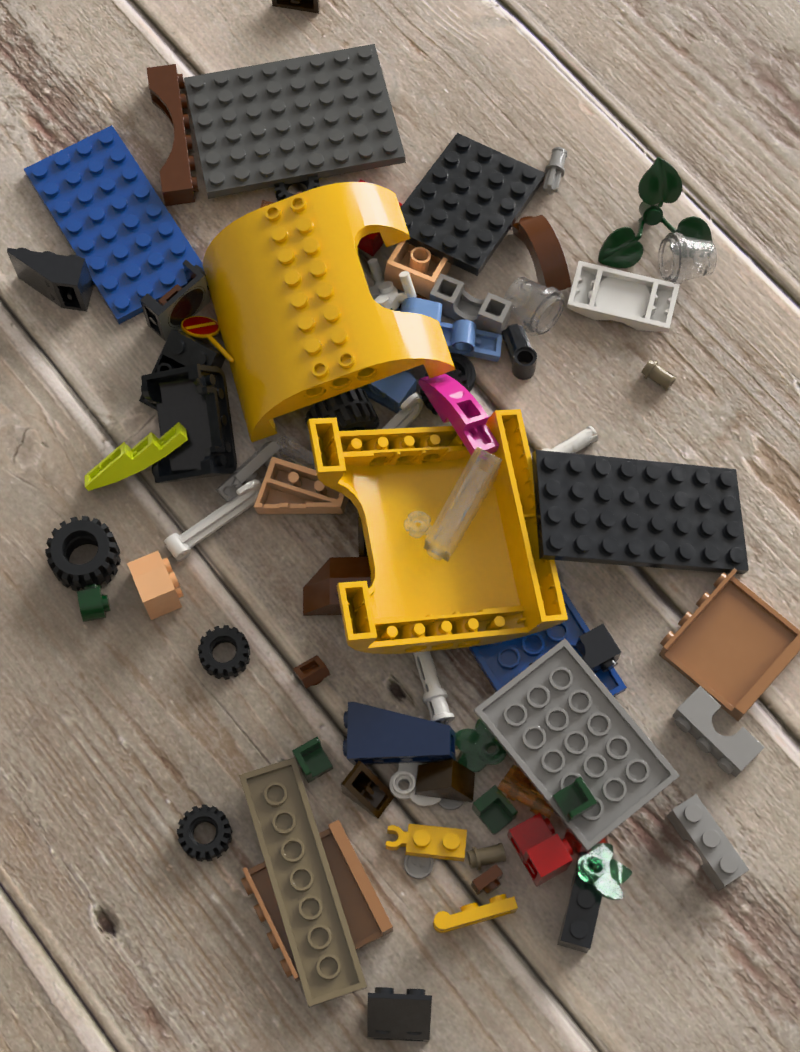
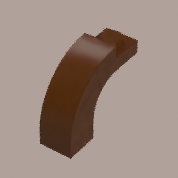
M543 215L536 217L527 216L514 223L512 226L513 234L526 245L531 255L538 286L547 295L572 287L564 253L548 220Z

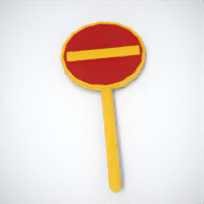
M192 316L182 321L181 329L183 332L193 337H207L229 362H234V358L212 337L220 331L217 321L204 316Z

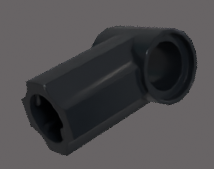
M518 324L509 325L502 331L501 335H503L502 338L512 363V373L518 379L527 380L535 373L537 353L531 348L524 326Z

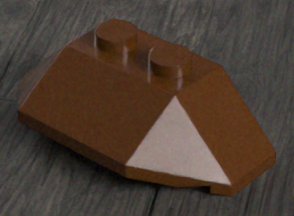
M330 557L303 587V616L342 615L337 584L367 581L369 589L371 571L368 557Z

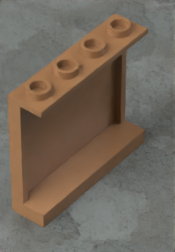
M734 568L728 575L725 573L721 574L713 584L716 589L711 594L705 592L696 603L699 608L693 614L688 611L678 623L681 628L675 634L670 631L660 643L663 648L659 655L697 688L701 686L721 705L722 709L739 721L799 653L800 630L735 578L737 570Z
M338 819L329 824V829L319 833L355 949L358 950L392 932L393 926ZM265 861L249 870L245 867L242 870L246 877L242 878L241 882L248 896L254 893L259 903L253 907L261 923L267 920L272 930L266 934L273 949L276 950L280 947L284 959L280 961V964L287 978L293 975L296 982H298L300 977Z

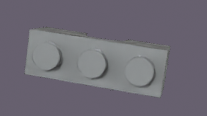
M440 273L430 292L429 300L443 305L442 315L456 321L462 319L470 320L476 324L478 330L502 334L511 318V301L489 292L484 300L474 298L465 291L464 282Z
M700 686L674 712L675 724L683 732H689L696 739V744L705 753L710 752L718 760V766L725 773H731L736 777L765 747L744 727L732 736H723L717 733L712 725V717L718 712L721 705Z
M697 794L672 809L667 815V818L682 840H688L695 847L703 862L702 869L718 891L749 870Z

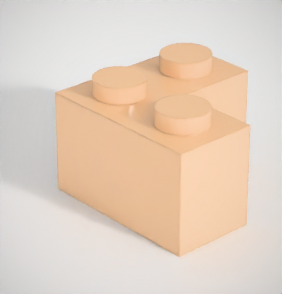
M155 551L127 563L151 620L182 608L179 598L184 595L167 557L162 559L159 551Z

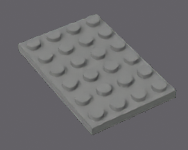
M566 639L559 642L474 709L475 714L586 852L680 776ZM581 776L597 803L593 808L568 823L552 796Z

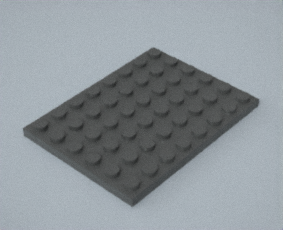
M375 44L184 78L208 199L275 187L274 184L281 182L287 185L308 181L307 177L318 175L320 179L406 163L403 145Z

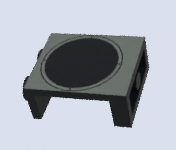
M187 260L183 262L187 285L162 306L148 293L140 300L147 325L165 341H167L172 329L179 330L184 319L195 316L210 302L205 272L198 265L193 266Z

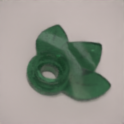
M480 719L476 722L475 730L468 728L456 732V746L463 752L458 763L472 772H480L487 764L496 765L505 759L507 752ZM490 746L497 747L494 753L487 752Z
M598 843L591 848L589 854L583 855L578 859L576 863L577 874L584 882L593 884L597 892L603 897L610 900H621L624 898V894L619 885L623 884L632 875V870L612 859L614 854L612 844Z

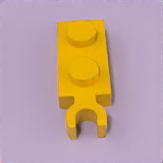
M409 824L408 832L402 831L400 827L390 825L387 828V834H395L398 837L394 842L386 841V849L394 851L401 847H406L405 855L464 862L466 829Z

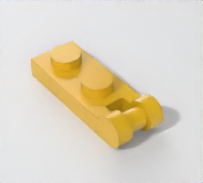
M501 894L490 898L489 904L478 907L477 902L460 907L461 912L452 915L448 912L440 911L434 917L433 927L438 933H447L515 913L518 909L514 896L507 898L506 894Z

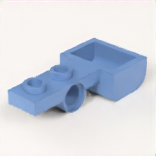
M416 297L403 300L400 312L422 314L439 321L449 352L494 362L499 361L503 335L478 330L476 324L470 320H457L454 324L441 322L443 305L439 302Z

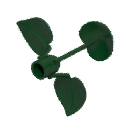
M657 157L639 182L638 193L643 201L639 206L641 218L638 220L639 228L637 235L635 236L634 231L630 227H621L613 231L604 241L599 251L598 261L601 264L620 269L634 266L643 255V245L638 240L642 237L645 223L652 226L661 222L674 233L669 239L668 246L677 256L684 258L696 257L711 248L713 244L711 231L703 219L695 216L687 217L680 221L677 229H675L663 216V211L660 208L663 206V202L674 203L682 192L681 178L675 168L666 160Z

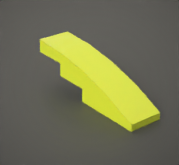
M178 422L160 438H157L150 432L132 449L123 442L84 476L85 488L90 491L116 483L153 465L188 440L186 428Z

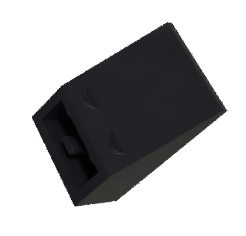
M7 248V253L19 279L61 308L87 312L94 284L85 258L77 255H57L50 251L35 252L26 248Z
M172 329L152 373L195 364L222 368L226 358L213 346L183 331ZM141 395L140 402L157 410L155 403H150Z
M376 987L375 993H368L367 1038L373 1040L429 1042L432 995H425L426 990L407 989L406 994H394V988Z

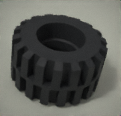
M360 388L317 402L305 415L306 424L308 419L337 418L339 431L375 430L380 424V420L367 393Z
M82 516V520L72 517L70 518L71 522L68 524L63 521L60 523L61 528L59 530L54 528L51 532L53 538H48L46 543L49 547L45 549L48 558L47 562L58 581H61L63 586L66 588L71 586L73 591H79L80 588L94 584L100 585V588H102L101 583L105 581L108 584L112 581L110 578L111 574L116 576L118 572L116 565H120L121 562L119 556L121 554L112 532H110L109 527L105 523L101 524L100 520L96 518L90 521L88 516ZM91 544L98 547V551L91 561L85 564L69 562L72 552L79 546Z

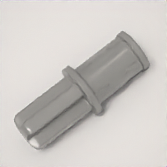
M561 147L552 149L550 162L545 168L546 178L543 190L550 195L558 191L560 179L565 173L563 167L567 151Z

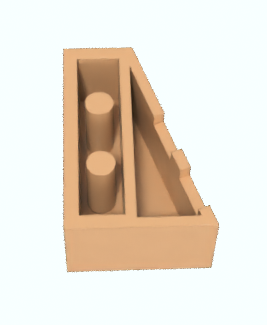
M272 456L254 509L258 514H344L349 499L342 493L324 485L318 479L316 470Z

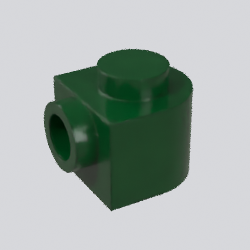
M88 585L83 588L84 590L77 591L83 622L106 618V612L111 611L108 595L102 594L100 585Z

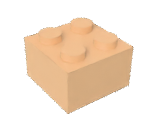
M403 241L397 244L386 262L384 282L392 281L394 287L404 291L399 274L403 271H408L415 292L429 299L430 292L440 273L447 275L452 264L447 262V258L443 257L440 259L432 255L428 249L415 247Z

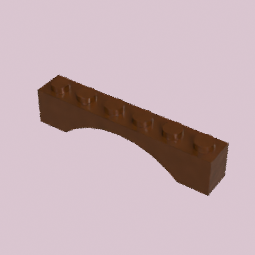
M176 64L147 68V76L152 103L162 110L174 128L172 151L160 170L165 206L194 203V192H199L197 177H192L191 171H196L194 155L189 156V150H193L191 135H186V130L190 129L188 114L183 113V109H188L186 95L181 94L180 89H185L183 74H178Z

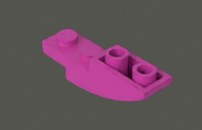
M446 374L431 379L427 376L418 380L419 385L443 423L450 422L473 459L497 452L499 444L486 425L489 416L464 386Z

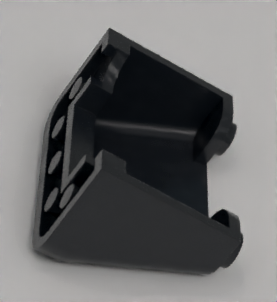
M195 364L142 375L141 392L144 398L150 403H155L157 406L160 436H163L175 424L180 422L186 428L188 437L186 442L152 465L155 483L176 482L234 473L237 468V458L227 383L221 368Z

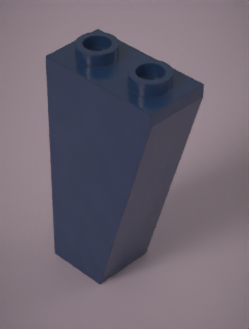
M348 702V711L344 712V726L347 729V739L343 741V754L353 765H356L358 761H361L364 765L439 762L450 759L456 761V733L451 726L357 702Z

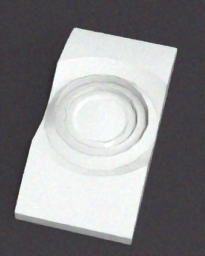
M579 261L567 308L593 320H613L641 331L668 332L680 284Z

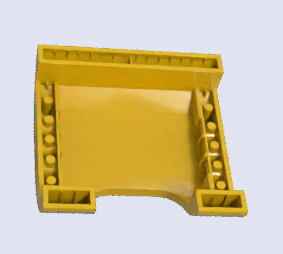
M365 182L334 183L310 189L238 218L225 227L208 246L203 258V269L206 274L225 349L234 358V362H229L252 443L277 434L273 418L424 364L430 379L455 370L439 321L422 314L387 309L374 301L371 296L358 256L357 246L361 238L371 233L380 232L386 248L411 239L396 194L389 189Z
M521 409L495 410L486 425L497 440L499 448L497 452L475 459L472 458L453 426L339 431L337 418L308 419L307 424L317 477L327 487L345 495L357 508L361 518L370 565L371 584L369 589L367 581L337 584L348 646L354 650L372 654H404L466 648L520 638L546 630L568 620L555 560L539 559L532 458Z

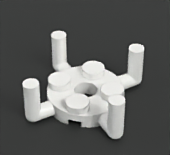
M372 258L368 261L375 282L374 286L369 287L374 301L382 307L392 308L395 311L403 300L411 297L417 298L408 271H403L399 274L404 292L398 293L392 281L384 282V276L377 258Z

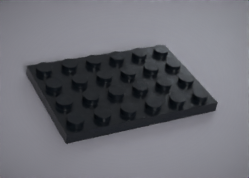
M457 133L401 206L411 238L406 240V243L428 249L432 255L440 259L443 257L447 258L448 263L478 276L544 181L546 173Z

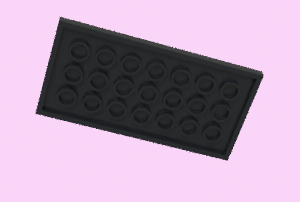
M535 450L532 453L539 559L730 573L735 568L737 570L736 574H745L749 571L736 469Z

